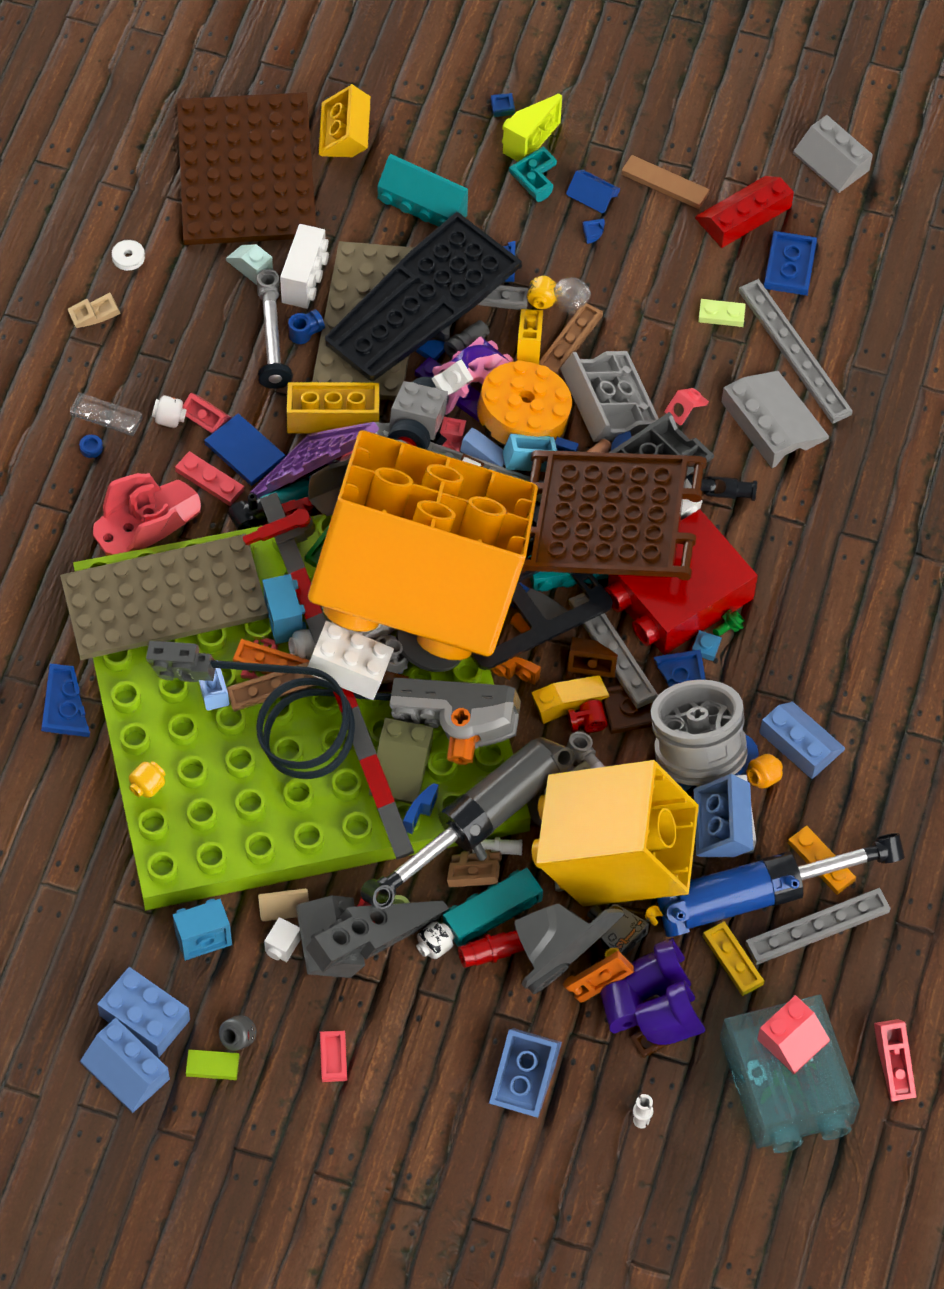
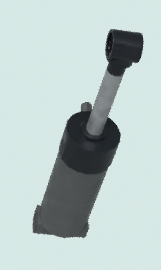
M538 737L528 742L438 814L445 831L388 877L382 876L378 880L370 879L366 881L361 888L362 899L379 909L390 907L395 898V889L453 842L465 851L470 852L473 849L479 861H484L488 855L481 842L546 789L549 774L570 772L572 770L571 765L575 760L574 751L543 737Z

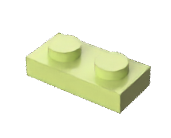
M701 299L698 322L743 327L745 303Z

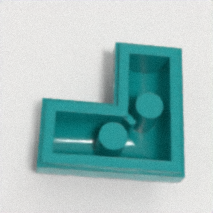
M543 146L510 166L509 172L537 202H541L548 198L553 191V184L543 173L556 166L557 160Z

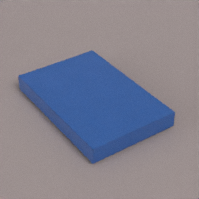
M773 231L764 282L765 289L808 296L817 238Z
M239 413L204 440L205 445L251 486L273 470L285 458L283 452Z

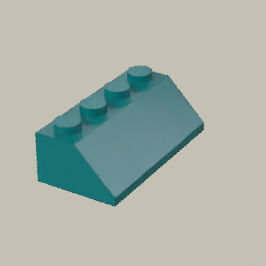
M392 154L388 156L378 183V199L384 204H390L404 213L412 214L422 221L429 222L438 227L456 212H459L465 218L467 217L468 188Z

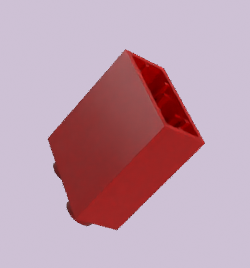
M701 509L681 520L679 526V533H692L697 537L696 544L692 550L690 569L692 570L691 579L681 580L678 577L609 574L608 586L605 587V590L613 600L612 608L617 612L625 609L633 618L632 627L638 639L645 646L654 643L663 655L696 636L699 630L704 631L723 619L722 616L728 610L734 612L754 599L758 575ZM677 544L674 566H681L683 544Z

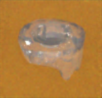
M578 278L561 279L554 288L556 307L562 313L567 312L571 316L580 307L584 306L591 297V291L588 286Z

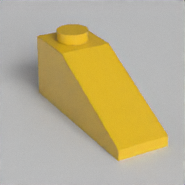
M521 309L517 361L521 360L539 364L543 310Z
M599 675L557 682L531 692L534 705L543 724L567 715L568 709L574 708L575 711L579 710L580 705L587 701H600L609 697L608 691Z

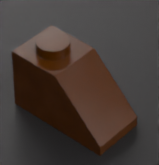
M572 637L567 671L615 678L618 654L596 640Z

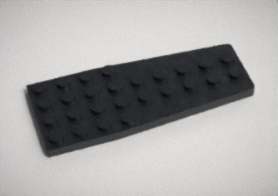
M456 212L413 248L325 336L326 346L368 380L374 381L477 306L522 267V261L459 212Z

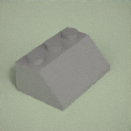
M828 115L809 128L793 151L796 157L838 193L870 171L873 156L871 152Z

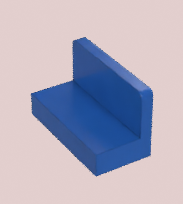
M577 170L566 195L600 213H605L611 198L618 196L620 188L585 170Z

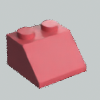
M796 995L760 1027L757 1038L793 1074L801 1069L830 1041L815 1013Z

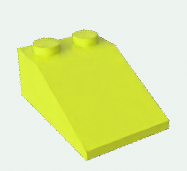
M554 95L519 110L511 118L506 119L502 127L504 130L502 139L503 154L518 162L538 150L561 123L562 95Z

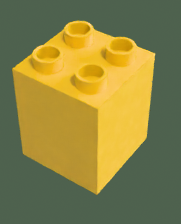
M655 760L549 774L546 794L541 795L538 800V813L542 823L540 838L535 839L532 844L534 864L547 873L558 884L560 889L565 890L583 907L688 895L699 805Z

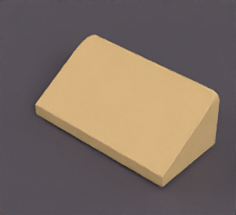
M308 889L259 894L261 921L278 920L279 917L282 919L298 917L296 906L309 902Z

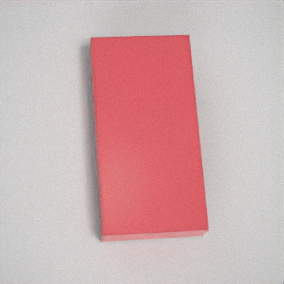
M345 1030L320 1032L322 1082L347 1081Z

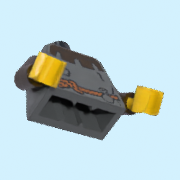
M613 904L609 909H620L625 914L592 945L595 956L603 960L619 951L625 957L648 934V922L650 921L654 926L658 924L655 917L663 916L659 907L651 906L648 909ZM594 905L587 913V917L593 921L604 911L597 905Z

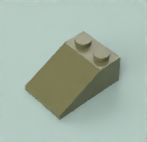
M385 718L377 756L394 800L412 804L420 795L433 743V727Z

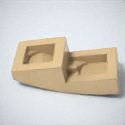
M111 293L91 303L88 299H85L68 308L76 328L97 324L121 314Z

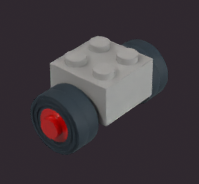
M420 377L413 382L403 381L391 408L390 432L387 438L394 440L402 439L410 445L427 450L430 440L435 439L446 413L448 391L436 388L431 377Z

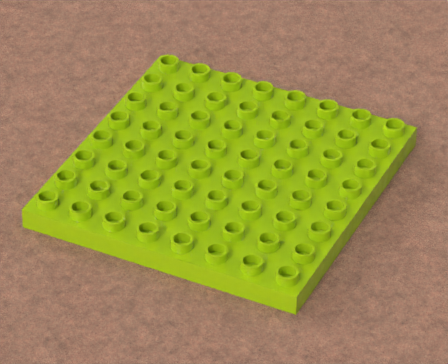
M321 514L311 516L315 524V532L307 537L308 540L297 544L311 583L316 568L306 563L304 556L329 526L332 515L326 516ZM259 527L73 562L74 571L242 534L247 535L257 531ZM274 537L249 545L263 596L262 580L288 574ZM302 614V622H305L306 628L309 629L305 616ZM269 618L165 642L197 644L200 648L199 653L211 654L215 661L233 662V657L241 639L251 642L259 640V644L263 645L264 643L260 642V640L265 638L274 640ZM397 629L391 633L392 636L396 637ZM288 642L280 643L277 650L290 654ZM148 645L93 657L145 911L396 859L374 798L369 795L370 788L353 743L345 760L331 773L314 779L290 777L273 766L259 744L256 725L263 703L234 712L229 698V706L206 710L199 682H186L178 678L163 680L158 677L146 660ZM471 656L462 660L455 668L444 672L427 671L409 661L407 669L400 673L401 675L409 676V679L494 685L490 669H480ZM221 668L226 687L250 680L248 678H241L242 670ZM254 671L257 677L265 675L262 672ZM322 686L312 687V688L328 689V688H325V687H322ZM286 696L277 698L270 706L264 719L263 732L269 714L277 703ZM308 696L297 699L287 705L279 713L272 725L269 739L271 753L281 759L297 762L312 760L325 753L336 740L342 724V714L336 698ZM356 699L377 753L385 718L394 719L391 714L390 701ZM439 725V727L433 728V743L420 794L427 787L435 783L439 784L438 798L431 815L420 814L413 834L407 833L415 852L411 855H415L445 831L438 815L444 808L460 795L469 791L513 755L509 739L496 744L478 747L474 751L473 763L459 765L447 759L449 740L442 726ZM348 730L346 732L344 741L338 749V751L325 763L308 769H287L301 772H309L327 766L341 752L347 738ZM153 761L157 763L166 774L164 776L165 785L151 798L137 797L129 788L131 786L129 775L142 762L151 763ZM395 801L403 821L412 804ZM527 804L496 828L486 839L530 831L531 817ZM453 842V843H452L449 847H447V848L454 847V846H458V845H457L455 842Z

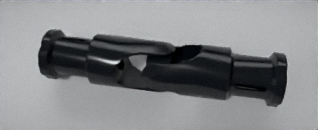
M689 474L688 476H686V479L689 480L691 485L693 481V474ZM719 476L702 478L701 491L705 492L703 494L707 496L729 499L743 497L751 498V501H755L757 491L756 480L753 482L738 481L737 478ZM715 480L724 482L726 489L723 493L714 494L716 488Z

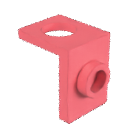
M694 388L678 390L667 406L665 413L670 412L675 422L683 425L694 407L706 406L709 401ZM677 403H680L684 408L681 416H677L674 413V406Z

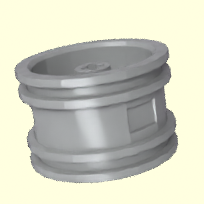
M690 680L665 689L654 700L651 707L653 732L656 736L654 743L656 762L676 782L685 785L702 786L726 775H735L746 763L748 755L746 734L743 731L745 722L743 700L732 687L713 680Z

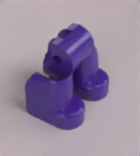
M673 938L657 943L654 946V952L633 961L631 964L634 966V973L625 977V980L612 982L601 990L602 1003L610 1031L613 1034L639 1026L649 1042L658 1045H668L705 1032V1026L690 1003L695 1000V995L690 989L691 981L680 965L685 960V957ZM656 994L660 996L658 998L642 1003L645 999Z

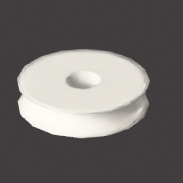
M123 240L118 242L112 249V261L119 269L126 271L137 269L145 260L144 248L137 241Z

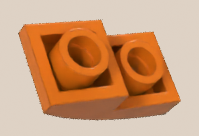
M514 657L491 669L499 677H505L510 680L514 674H517L521 680L529 681L535 685L540 679L541 667L526 659Z

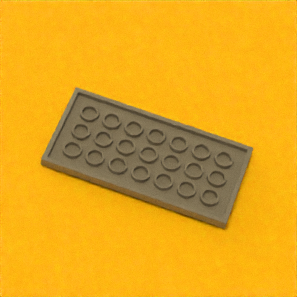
M339 241L324 317L325 329L321 333L312 382L379 383V399L395 401L406 378L409 356L378 379L370 381L327 347L325 336L414 247Z
M246 534L61 574L60 578L80 660L147 646L149 641L165 642L267 619L268 611L251 549L243 541V536Z

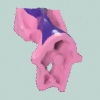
M479 337L467 348L454 354L450 362L442 366L433 367L432 372L435 376L445 371L457 361L462 360L473 377V380L464 387L448 395L445 414H449L453 410L460 396L462 398L467 396L469 392L468 385L471 382H480L483 385L486 376L494 368L513 362V358L508 354L502 355L497 351L498 347L494 341H486L484 338Z

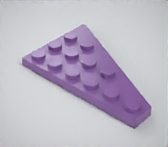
M375 422L310 433L250 493L256 494L257 498L288 483L291 484L305 474L325 464L329 465L335 459L352 451L359 431L364 430L375 434L380 428Z

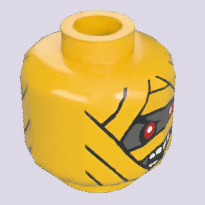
M539 276L532 279L527 292V300L530 305L537 309H547L553 306L558 291L557 284L548 276Z

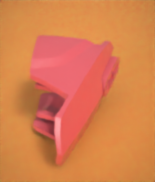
M136 473L114 480L109 484L103 504L104 514L94 523L93 537L108 556L144 549L167 537L196 517L201 510L199 495L192 487L180 480L159 486L150 473Z

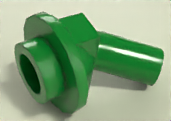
M728 610L722 616L725 622L713 629L712 632L716 636H721L730 629L737 632L744 628L742 624L744 619L738 611L732 612Z

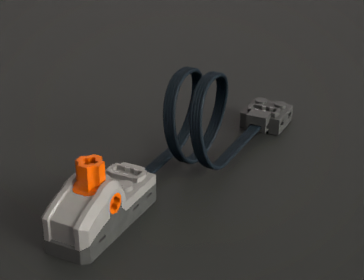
M149 641L146 660L158 677L163 680L178 678L186 682H198V680L213 681L215 668L306 674L323 678H298L288 681L273 690L259 711L256 725L257 738L263 751L277 770L285 775L299 779H314L325 776L339 767L348 755L355 732L353 710L337 681L326 672L311 667L215 661L211 654L199 653L200 648L197 644ZM394 678L392 693H376L374 700L390 701L391 714L394 720L419 725L424 724L433 728L441 725L449 740L447 759L459 765L473 763L474 751L478 747L502 742L516 736L521 700L516 689L507 685ZM305 685H315L328 688L302 689L284 697L280 702L277 703V705L269 714L263 732L264 719L270 706L284 692L292 688ZM333 691L340 696L343 708L341 728L336 740L325 753L315 759L300 762L284 760L271 753L269 744L271 728L276 717L287 705L297 699L308 696L335 697ZM354 693L356 699H369ZM348 729L347 738L341 752L327 766L309 772H301L287 769H308L325 763L338 751V749L344 741Z

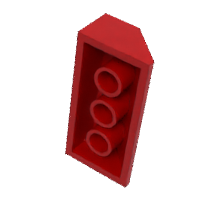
M764 176L696 215L695 219L716 243L723 248L792 207L794 191L781 177Z

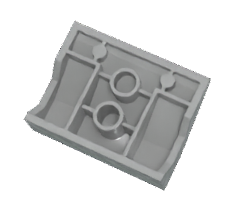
M605 351L594 359H579L577 352H572L560 368L593 442H599L601 439L613 441L619 434L631 431V435L637 434L659 419L628 351Z
M779 371L743 377L723 388L721 403L771 468L776 467L785 455L799 448L808 450L829 439V435Z

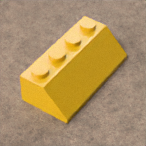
M288 382L287 433H315L363 423L379 422V383Z

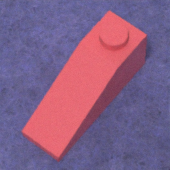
M895 1019L874 1023L877 1048L890 1100L898 1101L916 1098L905 1022Z

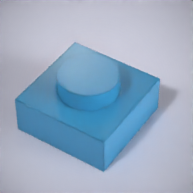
M699 630L692 651L701 649L702 658L714 661L722 637Z

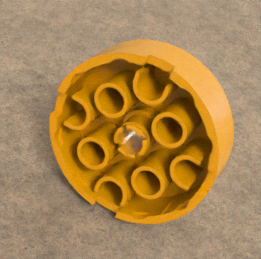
M519 360L502 364L494 368L486 376L477 403V414L481 425H485L491 432V436L505 445L510 434L534 437L550 436L556 440L557 437H561L566 428L572 408V397L563 379L547 366Z

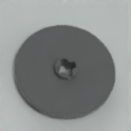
M397 629L396 639L403 646L401 653L408 661L421 669L431 672H444L455 668L462 661L448 660L432 655L418 644L417 635Z

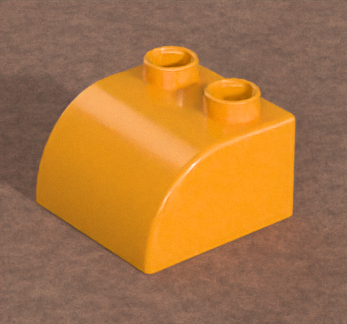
M361 430L358 432L309 589L308 599L314 604L323 606L324 614L330 621L349 630L368 632L382 624L417 635V642L424 650L443 659L464 660L472 653L489 657L495 651L526 559L538 486L529 481Z

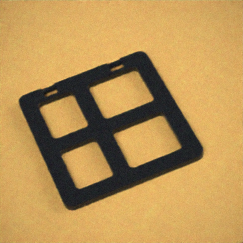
M538 501L535 503L532 520L535 527H537L540 502ZM540 571L521 573L511 602L526 621L530 630L496 646L494 653L489 657L472 653L470 656L480 669L489 670L608 612L613 604L611 596L593 574L570 573L589 601L551 620H547L519 583ZM589 578L595 587L589 589L584 580Z

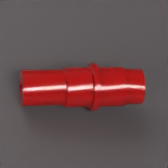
M517 930L507 933L502 932L492 936L487 934L482 939L458 947L459 958L464 968L488 962L494 964L499 959L525 951Z

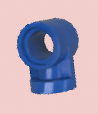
M316 309L307 314L296 313L290 317L288 323L290 340L296 344L307 343L311 339V335L325 329L323 318Z

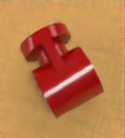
M590 700L581 704L579 707L580 712L575 713L574 708L567 710L572 733L578 732V727L584 726L586 732L593 733L605 729L608 725L603 704L599 700Z

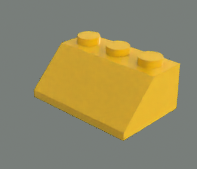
M353 84L322 102L319 139L320 156L354 157L368 149L371 96Z

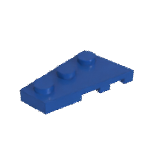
M701 649L654 657V662L669 687L690 680H706Z
M50 663L41 731L83 737L90 736L74 666Z

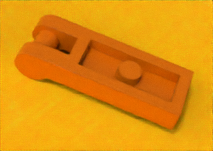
M616 951L578 975L569 976L564 981L563 987L569 992H573L574 997L582 1003L600 993L606 985L620 981L634 973V966L619 951Z

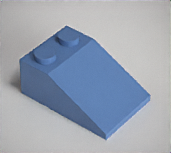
M515 1028L509 1029L489 1104L538 1118L556 1066L562 1042Z

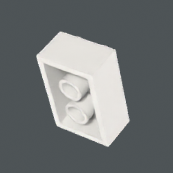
M299 224L280 276L282 303L308 309L310 300L314 301L317 288H315L316 283L321 282L323 270L321 269L323 265H327L329 253L326 252L328 239H325V229Z
M326 621L307 667L324 671L333 677L340 687L374 700L394 648Z

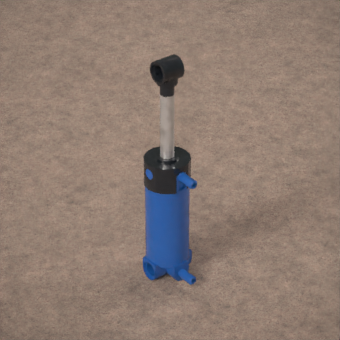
M891 833L877 837L872 846L801 866L797 865L792 853L788 851L760 859L757 862L690 880L688 895L657 898L659 909L663 914L661 918L666 937L678 936L690 932V928L768 906H776L801 899L804 895L802 880L873 860L883 864L893 863L904 859L905 855L900 834Z

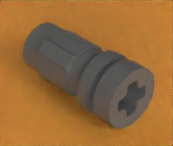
M481 320L471 324L460 334H455L444 343L445 352L452 359L454 354L467 348L479 337L485 339L490 333L488 326Z

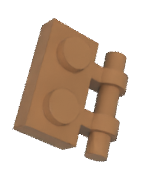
M491 849L485 850L488 856L484 861H479L476 854L469 851H462L461 854L452 855V863L449 865L447 878L449 887L497 884L500 869L499 861L502 860L501 851L492 852Z

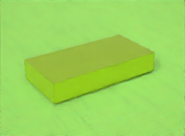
M188 1050L186 1077L237 1080L239 1053Z

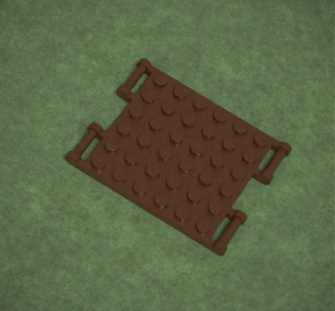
M535 450L532 452L531 461L533 463L529 482L538 486L537 495L542 494L537 527H531L529 540L535 538L531 560L525 559L521 573L541 571L678 577L681 580L691 579L692 570L690 569L693 546L696 544L697 537L692 533H679L683 499H688L691 502H700L702 500L703 469L706 468L707 464L705 457ZM547 462L544 483H539L541 465ZM688 467L694 468L692 488H685ZM677 544L684 545L681 566H674Z

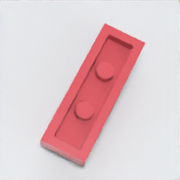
M190 451L175 466V471L229 506L244 492V485Z

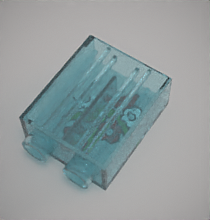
M821 994L800 1000L815 1013L830 1041L795 1074L757 1040L760 1027L786 1003L725 1018L723 1021L720 1040L757 1149L772 1145L775 1153H783L802 1145V1137L821 1133L823 1140H834L847 1135L852 1130L851 1124L855 1122L860 1104Z

